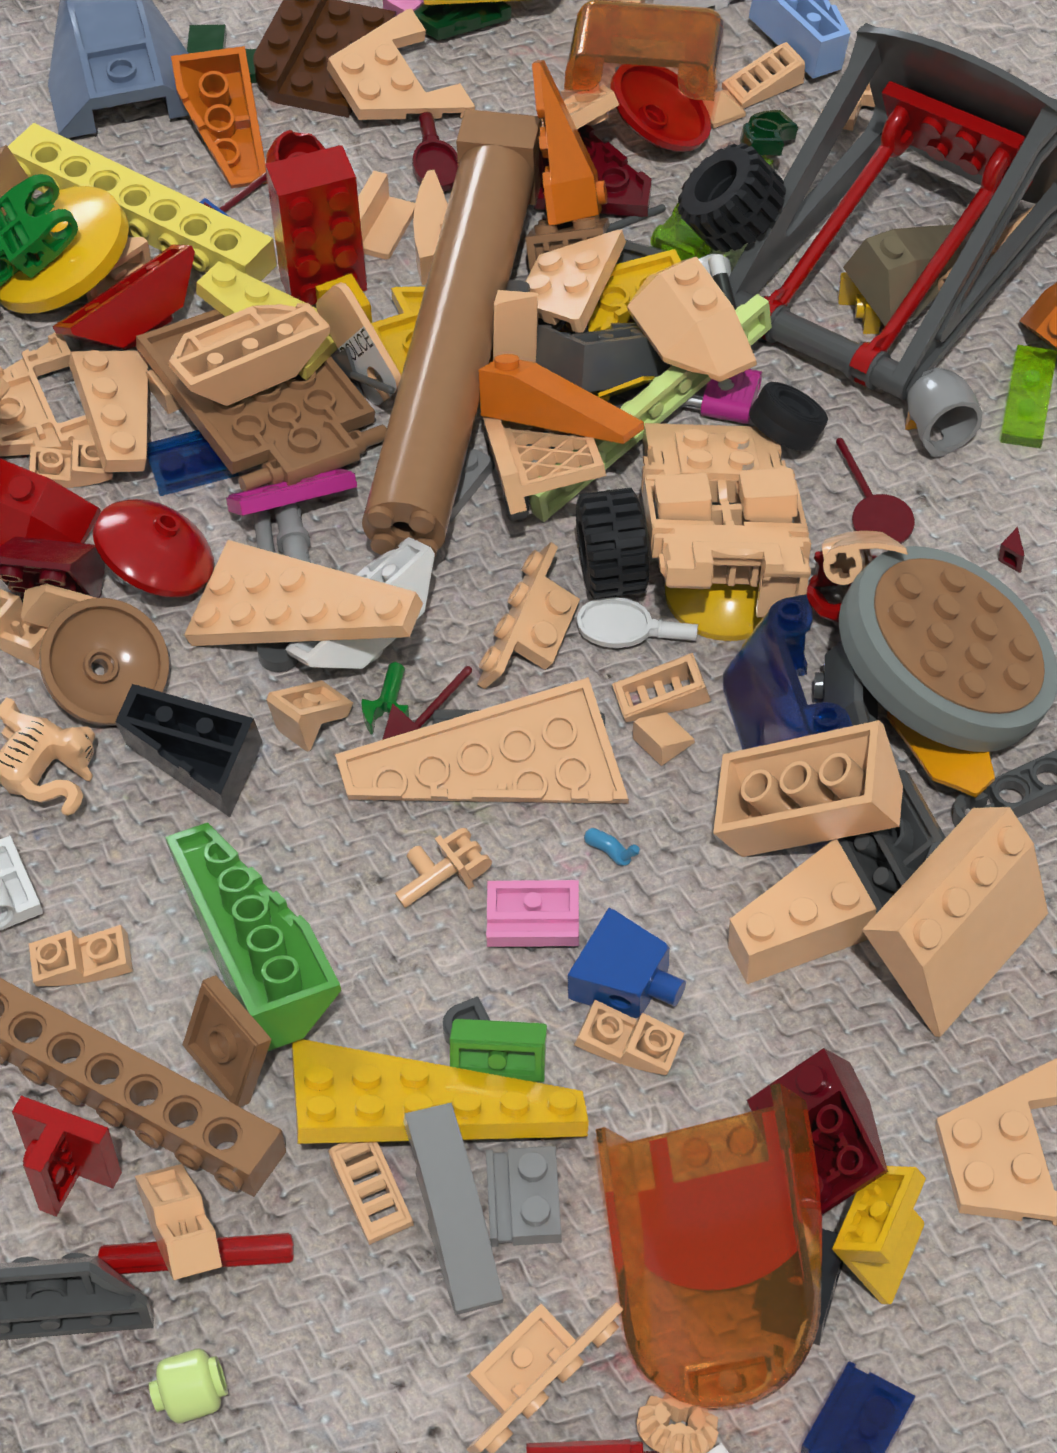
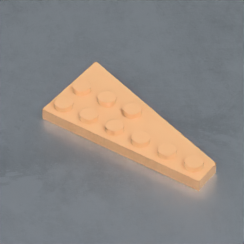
M227 540L184 636L191 646L410 637L423 602L418 594L411 590Z

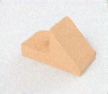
M322 680L269 692L266 699L278 731L307 752L312 749L321 724L348 717L353 705L351 700Z

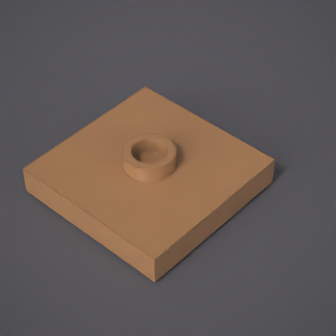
M215 975L202 981L182 1046L231 1103L242 1107L251 1101L272 1039Z

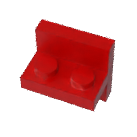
M22 1095L20 1096L12 1110V1114L26 1150L23 1158V1167L40 1211L57 1217L79 1176L112 1189L115 1187L122 1171L108 1127Z

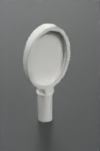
M609 597L592 600L586 603L577 615V625L581 635L591 643L609 648L634 646L643 642L648 636L657 637L658 639L669 638L697 641L698 624L651 619L650 613L644 606L627 598Z

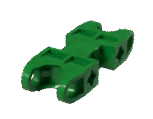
M33 175L11 188L0 198V286L19 270L32 279L58 257L77 234L78 224L70 211L66 209L51 211L55 207L54 203L60 193L55 180L48 175ZM49 186V189L39 197H32L33 192L39 187ZM2 207L4 208L7 215H4L1 209ZM68 222V225L63 230L51 232L58 223ZM35 253L38 254V256H39V258H40L39 261L37 260V258H36V256H35Z

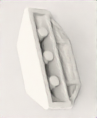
M408 537L398 545L399 548L384 553L365 566L356 575L416 592L423 602L418 615L419 618L425 612L435 553L431 547ZM396 638L291 642L285 650L291 657L309 667L363 669L369 663L376 661L382 655L383 650Z

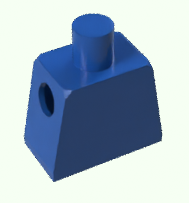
M608 908L568 973V999L590 1006L594 1000H597L630 1017L638 1018L644 1013L653 997L676 1006L683 995L686 981L667 973L669 969L670 948L664 941L616 910Z

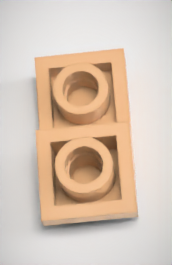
M73 439L72 450L30 447L29 470L50 478L65 488L88 486L112 480L113 472L103 471L94 441Z
M122 925L78 938L72 930L29 943L32 978L36 986H64L88 983L133 972L128 933Z
M594 1000L588 1010L574 1046L607 1060L638 1070L667 1075L684 1032L644 1013L636 1020Z

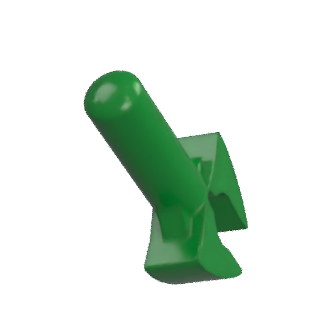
M398 662L389 664L380 698L375 701L362 699L363 719L371 735L374 732L376 719L383 716L385 712H388L389 717L392 703L409 718L408 705H398L396 702L405 672V667Z

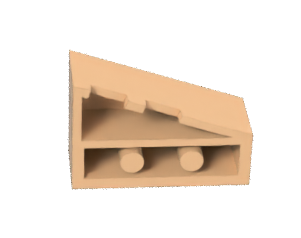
M838 839L829 842L730 918L728 949L747 984L868 940L862 929L876 915L877 909Z

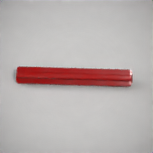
M289 1233L217 1238L222 1267L290 1263L294 1258V1241ZM157 1242L103 1245L99 1248L98 1257L118 1274L168 1271Z

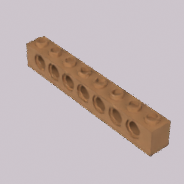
M0 978L1 1064L7 1061L17 1066L21 1073L30 1081L36 1084L46 1082L57 1088L59 1094L74 1105L79 1106L81 1103H84L95 1109L99 1117L106 1123L114 1127H119L122 1124L135 1131L136 1136L146 1145L152 1148L162 1146L173 1152L178 1161L192 1170H198L200 1167L213 1174L216 1181L224 1188L232 1192H238L240 1189L255 1197L286 1153L281 1129ZM39 1037L33 1042L24 1043L28 1038ZM77 1057V1059L71 1063H62V1061H64L67 1058ZM116 1078V1080L110 1084H99L101 1081L105 1079ZM143 1100H155L150 1105L138 1106V1104ZM186 1120L195 1121L192 1125L185 1128L176 1127L179 1123ZM223 1142L235 1143L228 1149H216Z

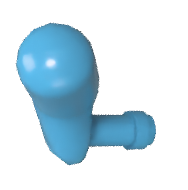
M596 828L588 829L584 835L585 843L604 851L616 864L621 866L628 865L631 862V857L638 855L640 848L634 844L626 850L614 836Z

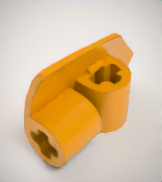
M887 711V719L907 744L932 781L949 786L975 798L995 781L989 752L960 750L938 743L911 729Z

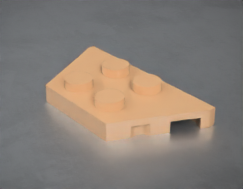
M622 229L538 256L525 281L530 285V292L538 293V318L552 325H556L560 320L570 323L572 331L577 333L584 332L626 244Z

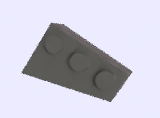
M636 322L611 323V329L588 332L587 325L584 332L581 333L559 332L552 329L551 325H538L536 363L596 396L599 390L610 389L642 376H660L672 366L662 361Z

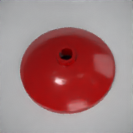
M644 60L626 62L614 73L610 88L614 91L619 103L616 110L626 125L639 137L656 147L675 152L695 150L708 138L711 131L709 112L698 93L679 75L659 64Z
M142 499L118 501L103 509L94 524L93 540L102 560L116 575L138 589L165 597L189 596L200 591L207 584L213 573L214 557L203 533L183 514L164 504Z

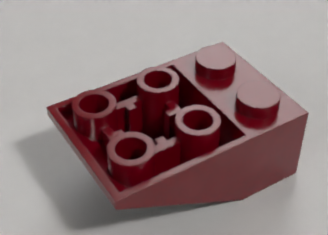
M14 537L0 546V579L8 586L9 590L20 596L22 602L25 590L44 584L100 598L105 562L100 557L94 544Z
M825 1048L821 1049L746 1100L767 1145L768 1141L763 1114L781 1110L789 1157L813 1152L820 1216L888 1172L870 1101L851 1063Z

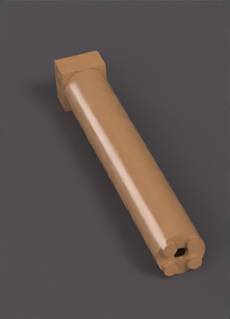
M465 109L456 140L458 169L362 519L363 530L371 540V549L380 555L399 548L398 545L410 537L431 547L435 553V558L437 551L445 542L480 401L479 369L489 363L493 349L494 301L497 291L506 290L507 282L510 280L528 205L536 206L542 182V173H544L543 154L539 145L542 123L538 116Z

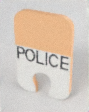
M342 282L332 286L317 300L316 308L318 314L330 325V335L339 351L341 352L349 347L356 372L377 380L374 373L375 369L381 376L383 383L394 387L395 392L393 394L397 393L401 374L353 292ZM360 382L362 390L373 404L380 405L390 398L388 393Z

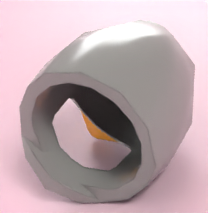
M934 367V369L923 372L922 376L910 386L907 394L909 412L906 418L905 430L918 429L919 438L931 456L943 457L964 446L980 429L983 413L979 401L971 387L961 376L952 371ZM931 428L939 430L943 439L939 441L930 440Z

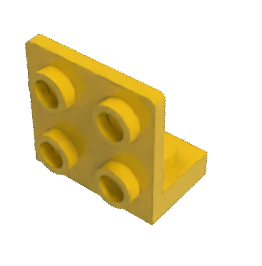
M887 1166L888 1172L858 1191L832 1248L881 1304H892L924 1228L923 1219L914 1210L926 1180L917 1167Z

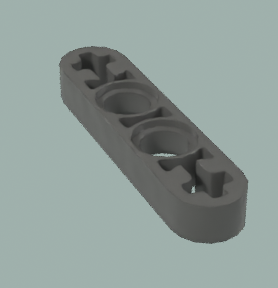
M1057 750L995 777V781L976 798L966 793H961L954 802L952 814L954 826L956 827L966 816V809L1010 807L1016 817L1019 818L1056 801L1057 784H1043L1038 780L1037 775L1044 771L1057 774ZM1008 788L1015 789L1022 794L1023 799L1016 803L1004 801L1000 797L999 792Z

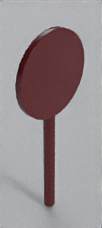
M838 438L836 444L865 496L853 511L852 525L854 531L883 532L900 544L904 543L911 536L914 529L915 518L911 508L903 500L887 494L873 495L844 439Z

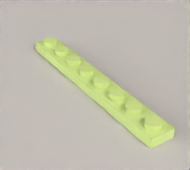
M756 294L747 303L736 308L735 312L750 346L772 328L769 301L759 294ZM672 365L662 375L655 377L636 397L625 402L620 409L642 420L644 423H661L712 379L709 378V375L690 372ZM644 430L624 444L594 438L605 470L643 438ZM595 479L530 495L529 500L533 515L543 522L547 521Z

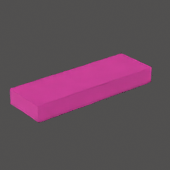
M337 468L313 477L301 479V482L290 486L287 485V482H281L231 494L226 497L229 512L244 516L356 488L357 482L355 473Z

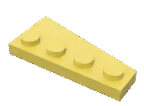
M220 261L196 282V294L225 317L251 306L282 304L296 307L297 303H305ZM330 334L298 373L303 379L307 380L338 349Z

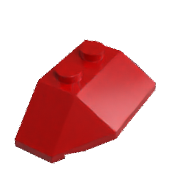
M171 245L142 267L64 320L52 326L55 333L102 346L122 348L123 350L135 347L136 336L144 334L152 328L158 329L167 325L173 320L172 314L184 306L195 255L192 245Z
M0 458V546L14 537L85 543L101 509L50 478Z

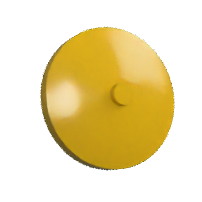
M78 186L59 190L60 194L54 203L55 207L51 211L57 209L70 211L78 224L77 234L63 252L32 279L19 270L0 286V304L11 311L26 314L54 310L83 296L106 277L119 260L129 233L127 216L109 192L91 186ZM68 222L58 223L51 232L63 230L68 225ZM35 253V256H36L37 260L39 261L40 258H39L38 254Z

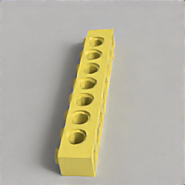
M36 123L30 125L8 146L28 177L39 174L48 175L55 180L59 190L78 186H91L109 192L127 216L129 224L128 235L131 237H143L148 241L149 245L162 252L173 244L192 245L195 251L192 267L197 271L206 273L220 261L262 281L277 266L272 237ZM42 186L37 190L45 193L49 186Z

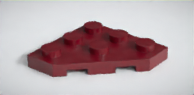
M586 124L577 129L597 170L598 181H605L607 204H602L600 214L648 217L652 179L643 171L638 173L628 165V158L610 142L604 144L594 135V129ZM543 157V171L545 172V166H549V160ZM543 178L534 209L546 210Z

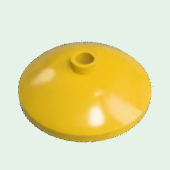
M665 583L666 602L674 617L680 623L698 624V635L709 639L738 641L753 638L770 630L782 619L756 617L759 584L757 587H753L750 584L728 586V584L712 583L710 589L669 588Z

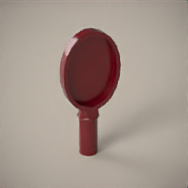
M424 112L419 116L423 139L422 143L414 150L412 159L413 172L421 184L426 172L435 170L441 188L445 192L453 187L458 169L457 152L450 144L439 139L433 114Z

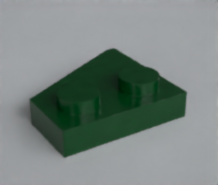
M503 1L438 5L423 4L414 11L425 28L426 34L437 40L507 21L512 17L511 6Z

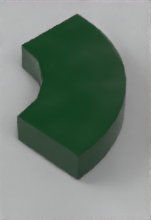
M781 110L759 112L750 116L749 122L743 124L740 143L747 144L749 147L752 146L760 155L781 156L785 144L783 141L795 139L799 127Z

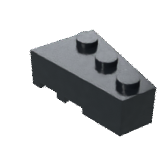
M132 684L115 721L126 745L228 817H231L263 742L254 718Z

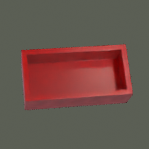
M343 145L265 164L279 272L286 294L314 305L317 302L315 286L348 274L353 275L362 291H367L357 181Z

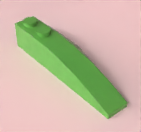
M208 822L166 836V843L224 982L230 992L272 1039L268 1051L303 1039L341 992L340 983L310 924L301 915L296 916L287 907L286 900L277 891L272 892L263 883L262 876L253 867L248 868L239 859L238 852Z

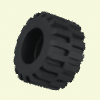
M744 143L738 146L731 144L725 149L720 148L711 156L706 157L690 173V177L684 182L681 188L683 191L678 197V203L680 204L678 206V213L711 249L715 251L720 250L721 252H729L731 249L735 251L741 249L745 244L755 241L761 233L763 234L768 229L771 222L775 221L779 215L777 213L784 204L783 196L786 194V188L783 185L784 181L752 146L749 147Z
M632 488L580 494L576 504V526L582 572L589 594L593 599L645 593L649 582V557L644 519L637 495Z

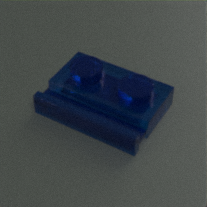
M199 430L147 443V459L159 496L239 476L238 472L232 474Z
M849 1361L801 1447V1453H888L914 1405L916 1396L871 1372L867 1374L857 1369L856 1364Z

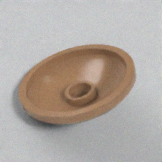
M92 598L67 607L52 621L41 642L39 666L47 691L63 710L84 722L107 726L117 725L115 721L132 684L163 692L169 673V656L160 631L142 611L120 600ZM98 663L102 665L104 675L95 674L91 669V664Z

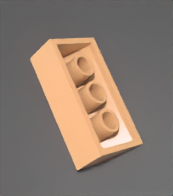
M877 720L723 754L713 834L741 857L900 827L903 784L884 724Z

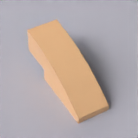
M435 170L426 172L419 187L414 207L413 227L416 263L422 285L427 283L448 205Z
M179 1164L136 1175V1185L149 1224L172 1279L177 1280L221 1268L222 1264L215 1229L205 1215L202 1196L184 1166Z

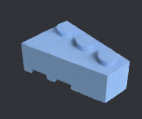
M752 0L749 18L777 45L787 42L804 60L805 72L814 79L842 69L850 31L836 5H831L829 0Z

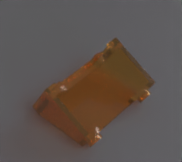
M591 0L585 3L577 14L565 70L564 90L589 91L600 83L603 76L604 63L678 68V87L686 97L694 100L714 101L721 80L724 20L714 9L704 7Z

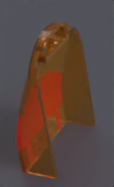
M780 1083L770 1085L774 1105L772 1107L635 1141H629L606 1127L596 1129L620 1306L624 1309L621 1312L622 1323L629 1350L635 1362L649 1380L653 1381L673 1398L704 1409L730 1410L755 1404L774 1394L796 1374L811 1350L819 1326L822 1279V1212L815 1150L806 1100Z

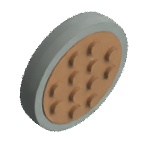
M907 546L905 548H907L908 555L888 550L874 558L854 579L844 596L839 613V630L845 653L855 673L872 696L893 716L911 729L931 740L960 750L990 752L1005 749L1019 742L1036 728L1052 706L1057 694V662L1045 631L1024 602L988 571L946 551L929 547Z

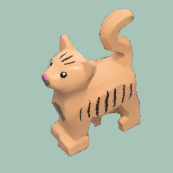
M6 697L0 704V719L6 725L1 733L7 740L0 750V784L9 794L22 795L28 800L40 803L65 796L66 801L62 806L61 812L67 816L74 814L79 809L83 799V793L79 786L69 780H54L41 786L37 784L46 768L54 759H58L83 779L91 781L92 773L88 768V764L94 754L93 741L95 733L88 726L62 729L47 718L22 714L15 701Z

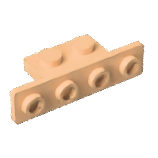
M552 542L540 552L532 551L522 566L521 571L525 573L524 579L512 590L507 603L512 605L509 613H506L500 619L493 632L497 640L494 646H491L486 651L479 664V668L483 672L477 685L483 689H486L503 674L513 650L544 670L552 665L580 598L545 577L558 549V546Z
M617 1302L614 1303L575 1340L542 1304H539L467 1375L470 1381L501 1413L467 1448V1451L469 1453H481L486 1449L489 1453H495L513 1435V1432L507 1426L520 1413L527 1419L533 1415L549 1398L543 1390L556 1377L564 1383L582 1366L584 1361L579 1354L591 1342L599 1348L619 1328L614 1319L624 1309Z

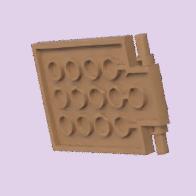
M214 309L136 336L137 350L229 471L235 474L262 464V469L238 478L242 491L281 482H287L288 486L301 482V479L313 477L359 461L360 454L365 453L367 447L384 441L387 428L383 424L363 432L355 430L374 423L375 410L331 356L307 380L297 375L292 379L225 406L191 392L169 367V360L174 355L183 334L224 318L225 316Z

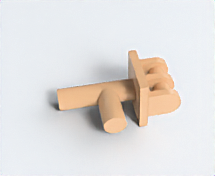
M460 828L445 839L441 835L435 838L444 856V859L436 865L421 846H415L409 850L407 858L420 876L395 893L404 908L455 873L465 886L471 889L474 887L472 881L490 868L492 860L488 855H481L482 848L477 841H470L471 833L467 828Z

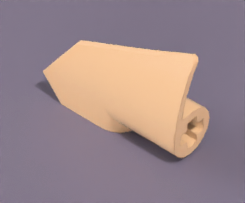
M846 532L827 538L822 543L823 570L826 577L833 583L848 585L872 561L870 549L890 550L908 555L907 548L883 532Z

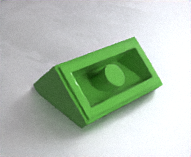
M455 1019L452 1023L450 1035V1066L532 1082H544L547 1025L528 1022Z

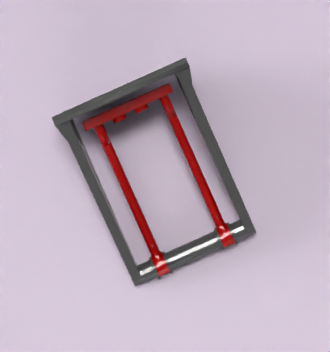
M865 23L857 31L856 41L847 69L783 180L786 194L783 196L784 204L777 212L779 215L775 221L771 222L763 234L761 233L755 241L747 244L729 276L736 307L747 303L765 286L841 200L781 288L775 290L771 296H762L769 301L772 328L761 338L770 343L778 341L845 373L847 379L854 380V382L871 390L878 388L902 400H907L910 386L922 376L923 372L934 369L1050 228L1057 223V100L1045 95L1005 70L960 49L920 35L890 28L875 27ZM870 84L875 110L866 130L804 199L866 87ZM910 148L934 163L981 185L882 332L875 336L871 342L857 343L790 312L789 302L890 157L896 158ZM1024 200L1036 204L986 263L1019 202ZM983 213L900 362L892 359L888 353L889 348Z

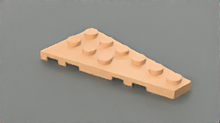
M589 677L335 754L349 800L629 804V799Z

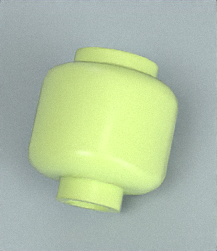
M200 1348L161 1360L156 1368L157 1380L149 1382V1392L155 1410L157 1412L166 1410L169 1418L177 1424L216 1412L221 1405V1397L228 1395L225 1376L218 1357H209Z

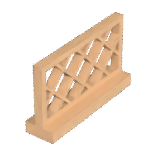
M482 416L491 453L510 514L527 511L524 499L526 496L606 476L604 463L594 438L575 434L567 436L570 433Z

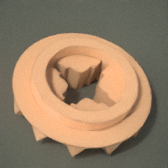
M667 1391L663 1398L650 1396L646 1405L639 1408L636 1422L638 1433L649 1447L659 1453H707L713 1449L717 1442L719 1433L717 1431L718 1417L708 1413L707 1403L695 1404L691 1402L689 1394L684 1398H676L670 1391ZM670 1419L673 1420L674 1422H676V1424H672V1423H671V1424L669 1425ZM681 1421L687 1422V1426L681 1423Z

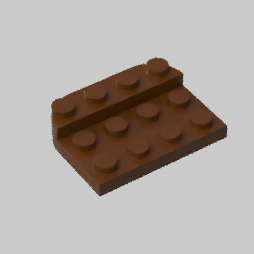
M283 0L253 56L255 78L258 85L267 92L268 100L274 103L349 118L353 110L327 70L328 58L394 18L396 11L342 0Z

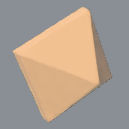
M728 90L718 91L702 99L709 112L713 129L746 116L744 109Z

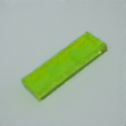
M1017 345L1000 443L1041 449L1057 350Z

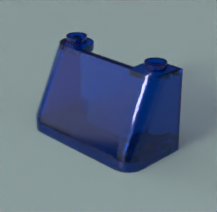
M806 594L784 598L773 604L723 673V692L742 750L853 726L846 710L838 704L831 702L807 704L798 676L807 675L808 664L804 655L805 638L813 622L812 609Z

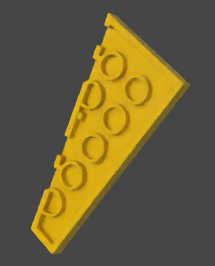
M304 1039L292 1042L291 1053L297 1144L409 1141L403 1123L404 1114L446 1103H452L463 1140L588 1136L589 1120L583 1091Z

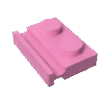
M579 880L487 881V947L579 946Z

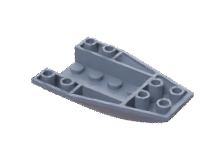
M60 0L48 79V89L59 135L70 138L97 133L92 110L160 97L165 99L169 119L189 116L176 91L171 56L189 53L152 0Z

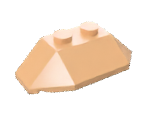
M696 256L682 260L648 276L627 306L629 314L664 363L690 372L709 375L710 379L719 382L757 365L756 358L733 305Z
M297 303L296 307L282 304L251 306L183 334L174 355L169 360V367L191 392L228 406L296 377L330 334V325L309 303Z

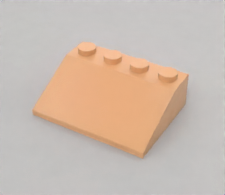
M1010 807L972 808L862 929L935 1037H941L1048 915L1034 843Z

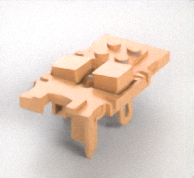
M644 423L643 444L645 456H643L644 466L642 469L641 491L652 558H658L660 572L663 574L666 586L669 588L710 589L712 583L728 584V586L750 584L753 587H757L759 584L756 617L790 618L789 639L790 641H795L802 630L808 580L811 575L809 565L811 540L797 481L795 480V473L793 469L786 467L785 460H781V445L762 433L756 426ZM653 501H655V504H656V511H657V517H658V519H656V514H655V508H654V502H653ZM712 502H719V505H712Z

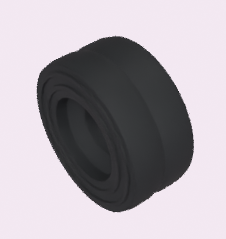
M780 382L767 383L762 388L749 412L750 419L762 433L775 442L798 451L810 450L828 422L826 412L815 400L802 391Z

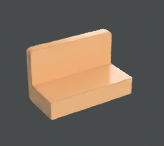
M373 170L358 196L363 251L366 255L388 260L414 217L415 203L390 197L388 174Z

